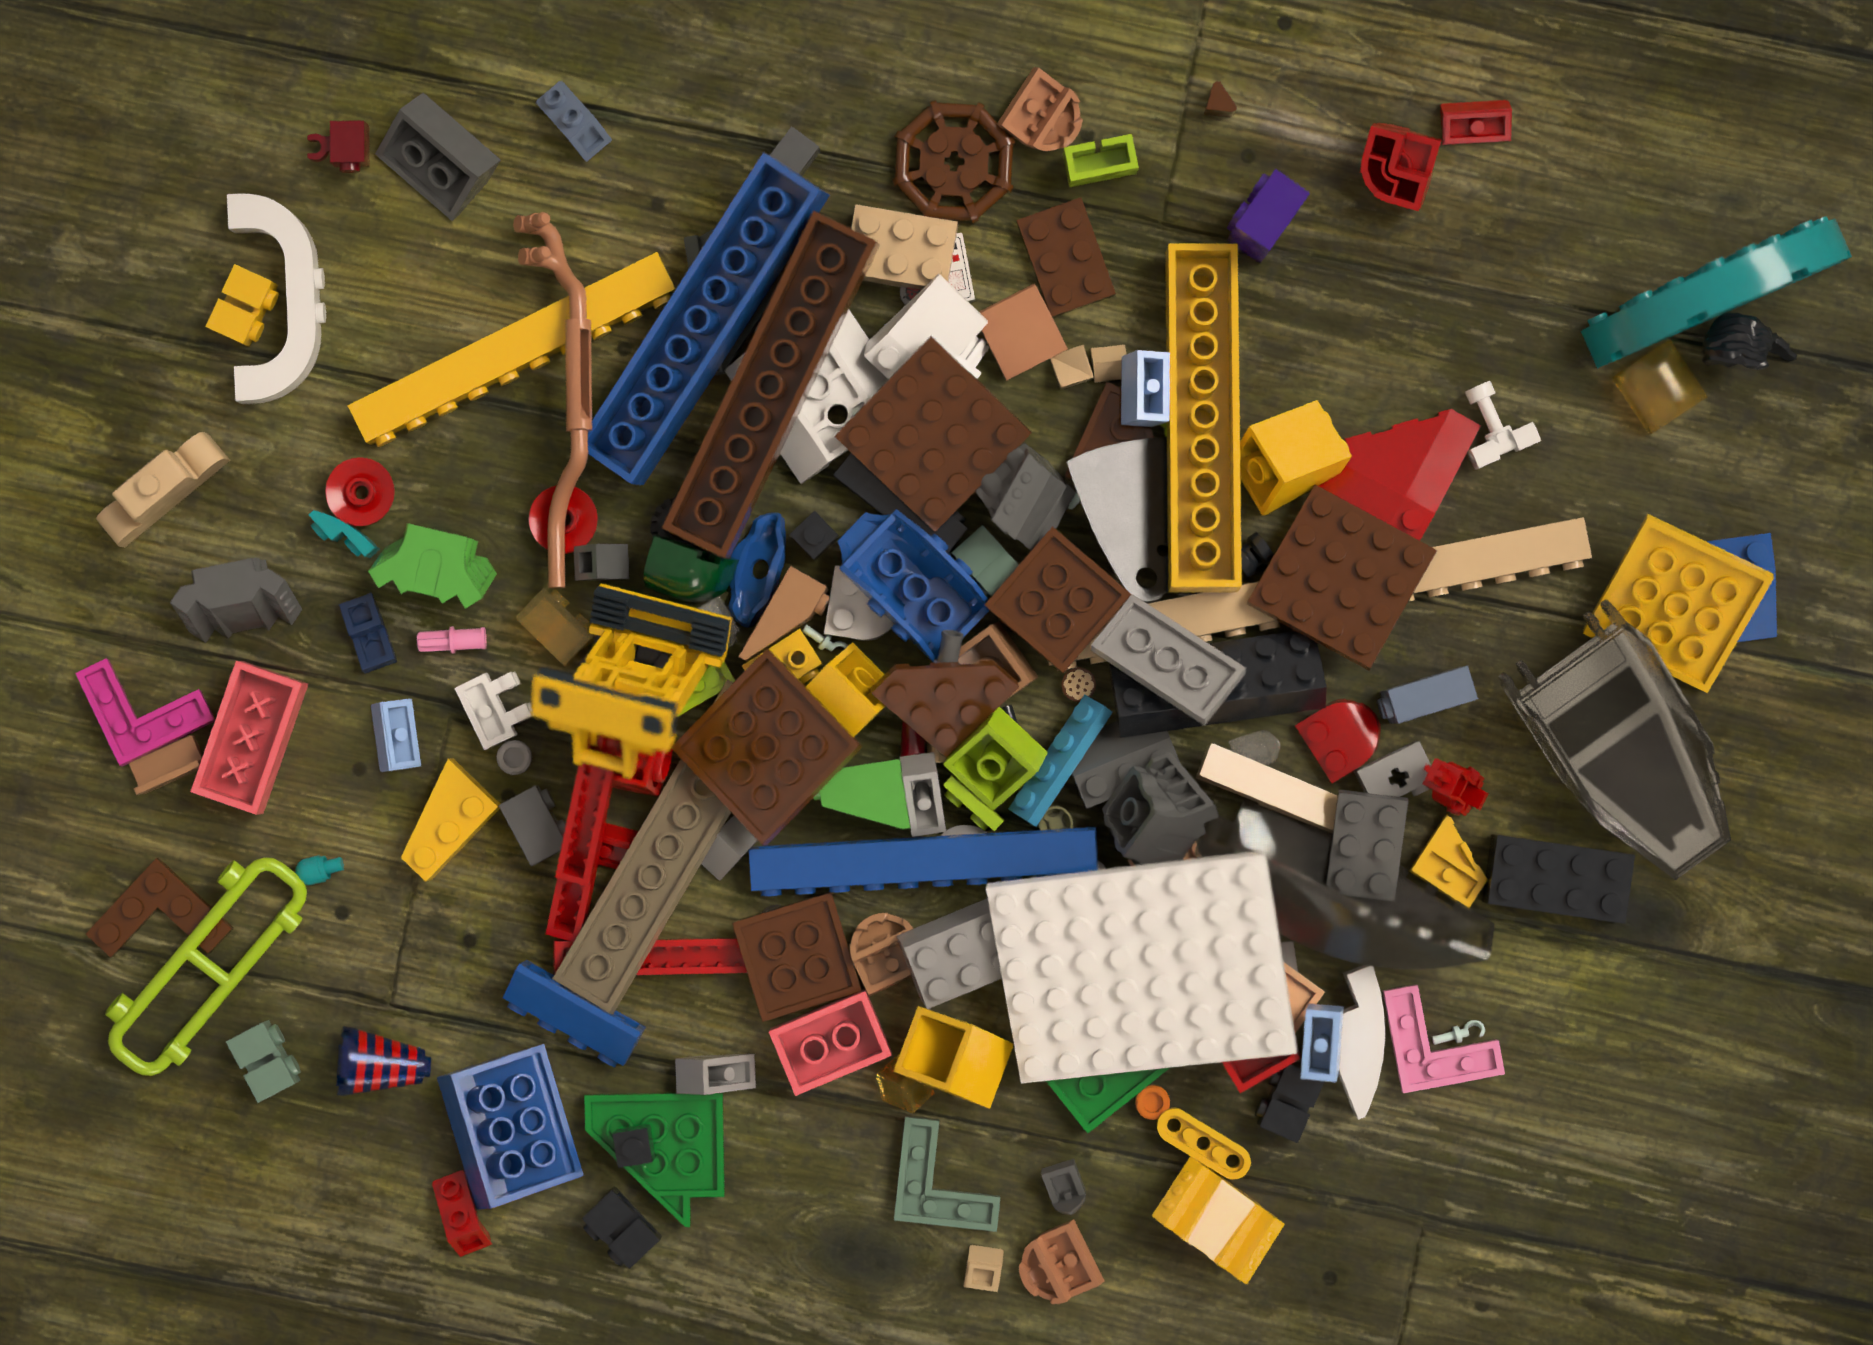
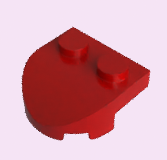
M1345 698L1328 703L1326 708L1316 711L1295 725L1331 783L1336 782L1367 762L1377 750L1381 733L1379 720L1370 707L1364 703L1346 700Z

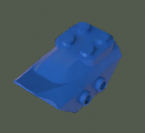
M897 509L888 515H875L865 512L837 541L842 554V565L839 569L870 599L866 603L868 607L879 617L885 614L894 623L891 627L892 631L904 642L910 639L932 662L938 659L942 631L954 630L963 633L965 636L990 611L984 606L988 598L978 584L970 577L973 573L971 568L960 558L954 561L946 552L949 547L936 534L930 536Z

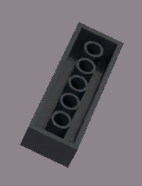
M1297 631L1209 643L1245 667L1246 674L1206 725L1326 708L1327 686L1317 642ZM1109 663L1110 681L1120 738L1204 726Z

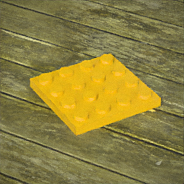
M1647 514L1587 621L1583 634L1600 641L1621 626L1643 663L1708 693L1771 585L1774 574Z

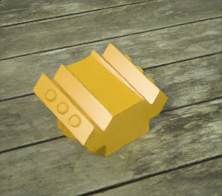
M1191 1156L1152 1214L1163 1226L1172 1230L1190 1245L1195 1246L1217 1265L1226 1269L1245 1284L1249 1282L1285 1225L1255 1200Z

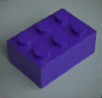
M1277 169L1274 170L1270 177L1264 173L1246 200L1250 205L1243 202L1230 221L1227 229L1231 233L1227 241L1231 244H1238V249L1258 263H1261L1310 193Z

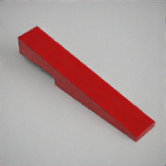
M587 763L578 766L555 874L557 882L546 935L574 942L588 919L615 771Z
M737 938L657 939L636 975L747 973ZM553 940V975L557 972L574 942Z

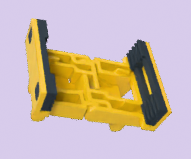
M601 583L594 591L595 597L593 598L594 604L592 605L593 611L591 612L592 618L590 619L592 624L589 627V633L601 637L587 655L586 662L580 665L574 675L544 667L539 669L533 679L532 716L547 719L550 728L573 733L574 764L581 766L583 763L623 773V777L631 779L636 769L638 751L651 755L654 754L656 749L668 752L675 740L676 715L681 713L707 670L708 665L721 667L727 657L732 617ZM637 645L672 654L663 669L634 661ZM589 731L590 744L597 746L599 752L587 749ZM607 751L614 752V756L606 754Z

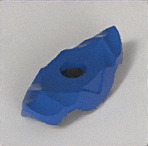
M766 513L757 517L752 523L749 534L736 546L731 556L739 561L730 583L731 600L729 610L734 619L744 627L754 626L765 611L778 587L785 563L786 544L785 520L779 513ZM765 560L769 566L768 574L763 579H756L753 575V567L756 562Z

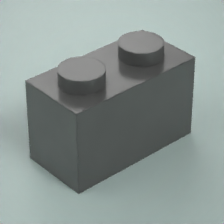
M536 785L499 805L531 866L561 851L566 822L564 819L558 821L554 815L552 808L556 807V804L547 788L541 790L540 786Z

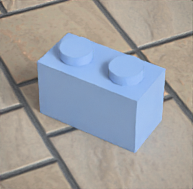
M1137 350L1122 356L1121 425L1154 427L1169 422L1170 352Z
M1308 1004L1305 1015L1301 1079L1336 1082L1339 1076L1344 1007Z

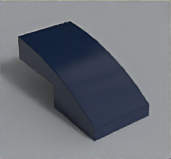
M369 593L339 604L348 634L353 640L362 671L366 674L396 663L397 659L373 594Z

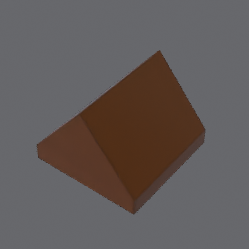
M1216 81L1210 90L1204 115L1232 117L1237 110V106L1221 82Z

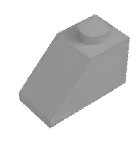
M934 752L900 757L912 837L946 832Z
M754 1054L704 1055L675 1059L676 1089L679 1094L707 1095L756 1088Z

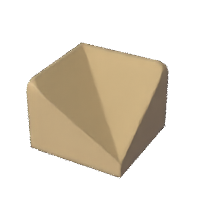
M1084 345L1066 350L1050 358L1060 390L1093 380L1094 376Z

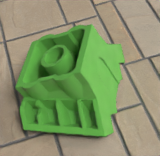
M407 523L403 538L385 547L368 571L378 588L393 580L401 594L406 591L426 594L439 598L442 604L457 595L465 609L483 598L497 575L486 557L475 555L478 541Z

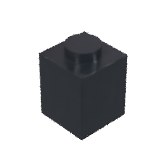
M816 511L811 513L790 533V536L814 561L840 538Z
M650 1124L619 1128L612 1133L618 1168L652 1163L656 1158Z

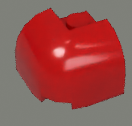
M1373 123L1370 127L1361 159L1360 173H1362L1365 185L1374 194V197L1384 202L1419 211L1424 203L1432 179L1433 169L1442 140L1412 132L1409 128Z

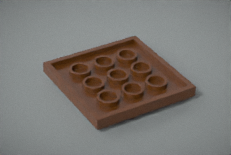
M931 335L835 434V438L936 532L981 486L983 477L987 474H992L1007 459V455L1011 451L1016 450L1032 431Z
M1314 485L1250 596L1247 605L1370 671L1437 550L1323 488Z
M766 649L671 748L762 845L767 846L863 746L771 650Z

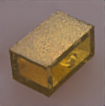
M543 588L515 618L559 662L568 667L595 639V636L589 633V627L592 623L581 613L575 617L566 608L570 602L557 589L549 592Z

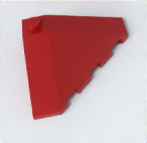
M1449 409L1438 412L1437 417L1419 422L1418 419L1392 425L1391 430L1372 435L1371 432L1346 438L1344 440L1352 455L1351 459L1340 474L1322 483L1319 487L1420 541L1481 425Z

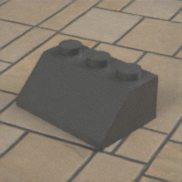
M424 93L399 110L375 153L451 221L459 216L486 185L501 161Z
M1118 721L1103 726L1071 774L1084 807L1087 809L1109 800L1133 766L1145 769L1152 758L1167 752H1171L1179 761L1168 732L1120 738Z

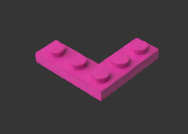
M109 659L101 660L75 673L121 767L215 722V718L200 689L137 719Z

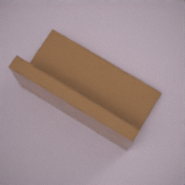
M194 735L187 736L129 763L138 787L134 788L136 795L147 794L198 771L203 754Z

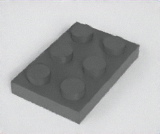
M1338 790L1325 887L1326 893L1395 901L1408 798Z

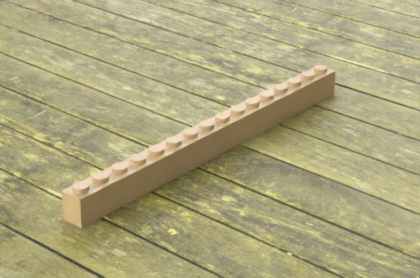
M1584 517L1432 547L1437 552L1409 601L1415 600V593L1425 591L1428 593V598L1449 594L1448 587L1460 584L1462 591L1483 587L1481 580L1495 578L1496 584L1515 581L1516 573L1526 571L1529 572V577L1550 574L1549 567L1561 564L1563 571L1584 567L1583 560L1592 558ZM1259 582L1244 584L1238 592H1204L1148 603L1205 642L1212 641L1211 634L1225 631L1227 638L1246 634L1245 627L1259 625L1260 631L1280 627L1277 620L1247 605L1250 596ZM1107 624L1068 669L1076 668L1077 660L1090 658L1091 664L1106 662L1105 659L1091 651V644Z

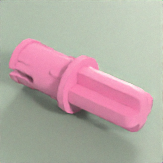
M452 626L449 630L422 631L417 634V647L421 652L451 650V654H455L456 650L486 649V629L482 627L480 629L455 630L454 626Z

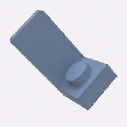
M563 81L556 83L536 101V104L565 135L586 162L612 141L598 120Z

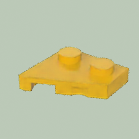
M1445 815L1409 871L1464 908L1469 909L1486 883L1487 878L1480 866L1475 863L1466 842H1463L1454 827V821L1451 817Z

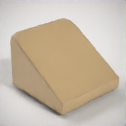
M971 1245L969 1247L964 1287L998 1292L1003 1263V1250Z

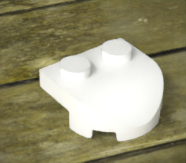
M835 566L824 634L863 641L874 640L886 634L894 623L885 614L882 617L875 614L866 604L870 599L839 569L840 566Z

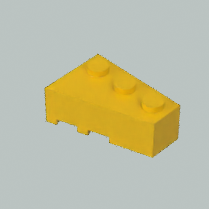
M449 758L401 858L425 882L432 880L500 809V803L454 758Z

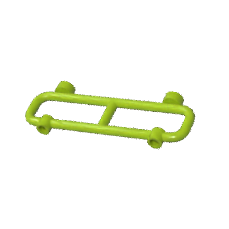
M264 857L253 861L244 868L233 860L217 879V883L227 891L134 1001L123 993L116 997L106 1010L105 1015L115 1022L109 1032L108 1045L110 1051L119 1061L134 1072L146 1076L161 1073L172 1062L180 1066L191 1052V1049L186 1045L281 932L285 930L291 934L302 921V917L297 913L302 909L306 901L307 889L299 876L284 863L274 858ZM270 871L292 888L293 897L277 913L273 922L228 974L196 948L261 872ZM188 960L217 982L219 986L177 1036L170 1040L161 1055L153 1062H145L123 1045L122 1037L184 962Z

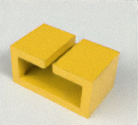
M234 264L222 290V293L227 296L224 301L218 298L205 327L250 347L252 341L257 342L263 332L264 323L261 321L266 311H271L277 302L279 292L276 289L278 285Z

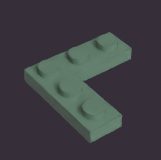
M905 1116L894 1220L997 1232L1001 1197L999 1195L932 1188L939 1119Z

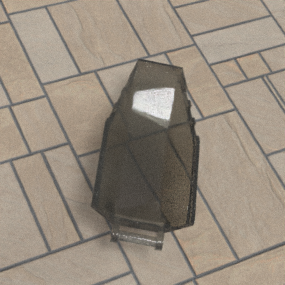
M1244 798L1234 822L1218 815V818L1203 823L1206 834L1203 835L1202 840L1196 845L1195 855L1197 858L1266 850L1278 931L1285 937L1305 947L1335 958L1393 969L1453 967L1487 961L1491 955L1495 923L1459 901L1456 902L1454 907L1435 896L1438 890L1437 887L1428 883L1426 888L1423 889L1406 878L1410 871L1401 865L1399 866L1395 901L1347 896L1327 887L1326 880L1333 833L1260 806L1258 802L1248 798ZM1217 838L1226 842L1225 847L1216 843Z

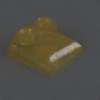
M1671 340L1660 345L1612 377L1649 435L1708 397Z

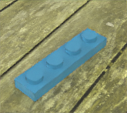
M1084 695L1047 750L1048 753L1039 771L1024 784L1008 809L1037 827L1113 712L1099 702Z

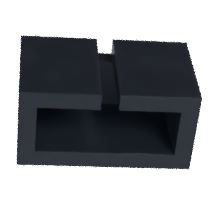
M1294 1064L1271 1075L1268 1082L1269 1085L1273 1086L1268 1098H1261L1255 1111V1116L1259 1118L1257 1124L1261 1128L1298 1143L1310 1117V1114L1307 1113L1309 1107H1314L1325 1081L1301 1079V1067Z
M616 1186L582 1218L586 1223L583 1226L584 1230L595 1241L601 1239L608 1244L610 1249L607 1251V1254L620 1267L625 1264L630 1269L662 1237Z

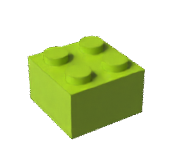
M998 707L947 756L943 765L994 811L1039 771L1048 752L1004 710Z

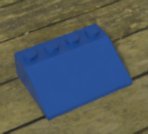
M544 1044L437 1077L476 1210L491 1209L584 1176Z

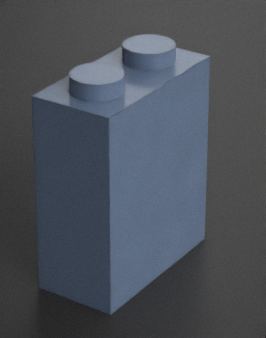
M1463 666L1380 691L1381 698L1377 699V705L1382 719L1387 718L1389 724H1399L1477 700L1478 697L1468 666Z

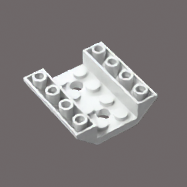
M850 310L847 312L780 452L800 484L828 467L831 461L848 451L835 438V434L888 380L864 357L866 343L869 341V338ZM745 353L726 368L725 372L731 381ZM835 405H841L848 411L847 420L842 424H834L828 419V412Z

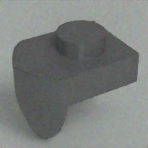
M1070 1159L1041 1169L1043 1181L1055 1210L1066 1215H1073L1084 1204L1086 1189L1075 1160Z

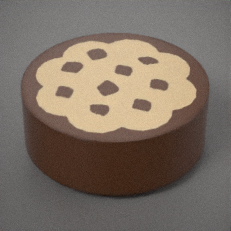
M1077 667L1069 670L1063 676L1061 688L1068 699L1080 702L1084 695L1091 697L1094 694L1096 680L1089 670Z

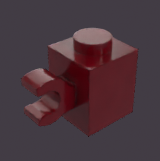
M330 121V136H321L319 134L307 136L309 142H319L321 144V149L318 153L307 154V158L311 161H323L330 154V163L334 167H339V172L359 173L360 167H370L369 125L365 121Z

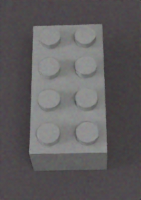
M988 898L896 936L919 997L927 1009L1002 979Z

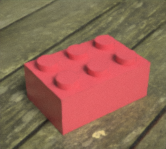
M866 989L769 1030L795 1096L892 1056L891 1048Z

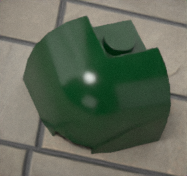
M654 536L644 569V584L650 590L680 601H711L717 599L727 590L739 560L732 557L726 559L704 548H695L668 537Z

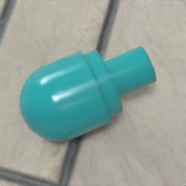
M317 855L301 860L296 865L295 873L305 885H314L326 882L327 879L331 878V873L344 870V864L341 857L327 860L326 856Z

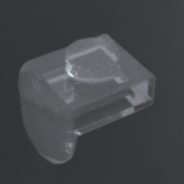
M1260 730L1228 740L1232 752L1263 765L1274 763L1279 755L1280 742L1267 730Z

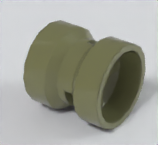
M1050 806L1039 822L1038 827L1039 830L1073 828V819L1065 808Z

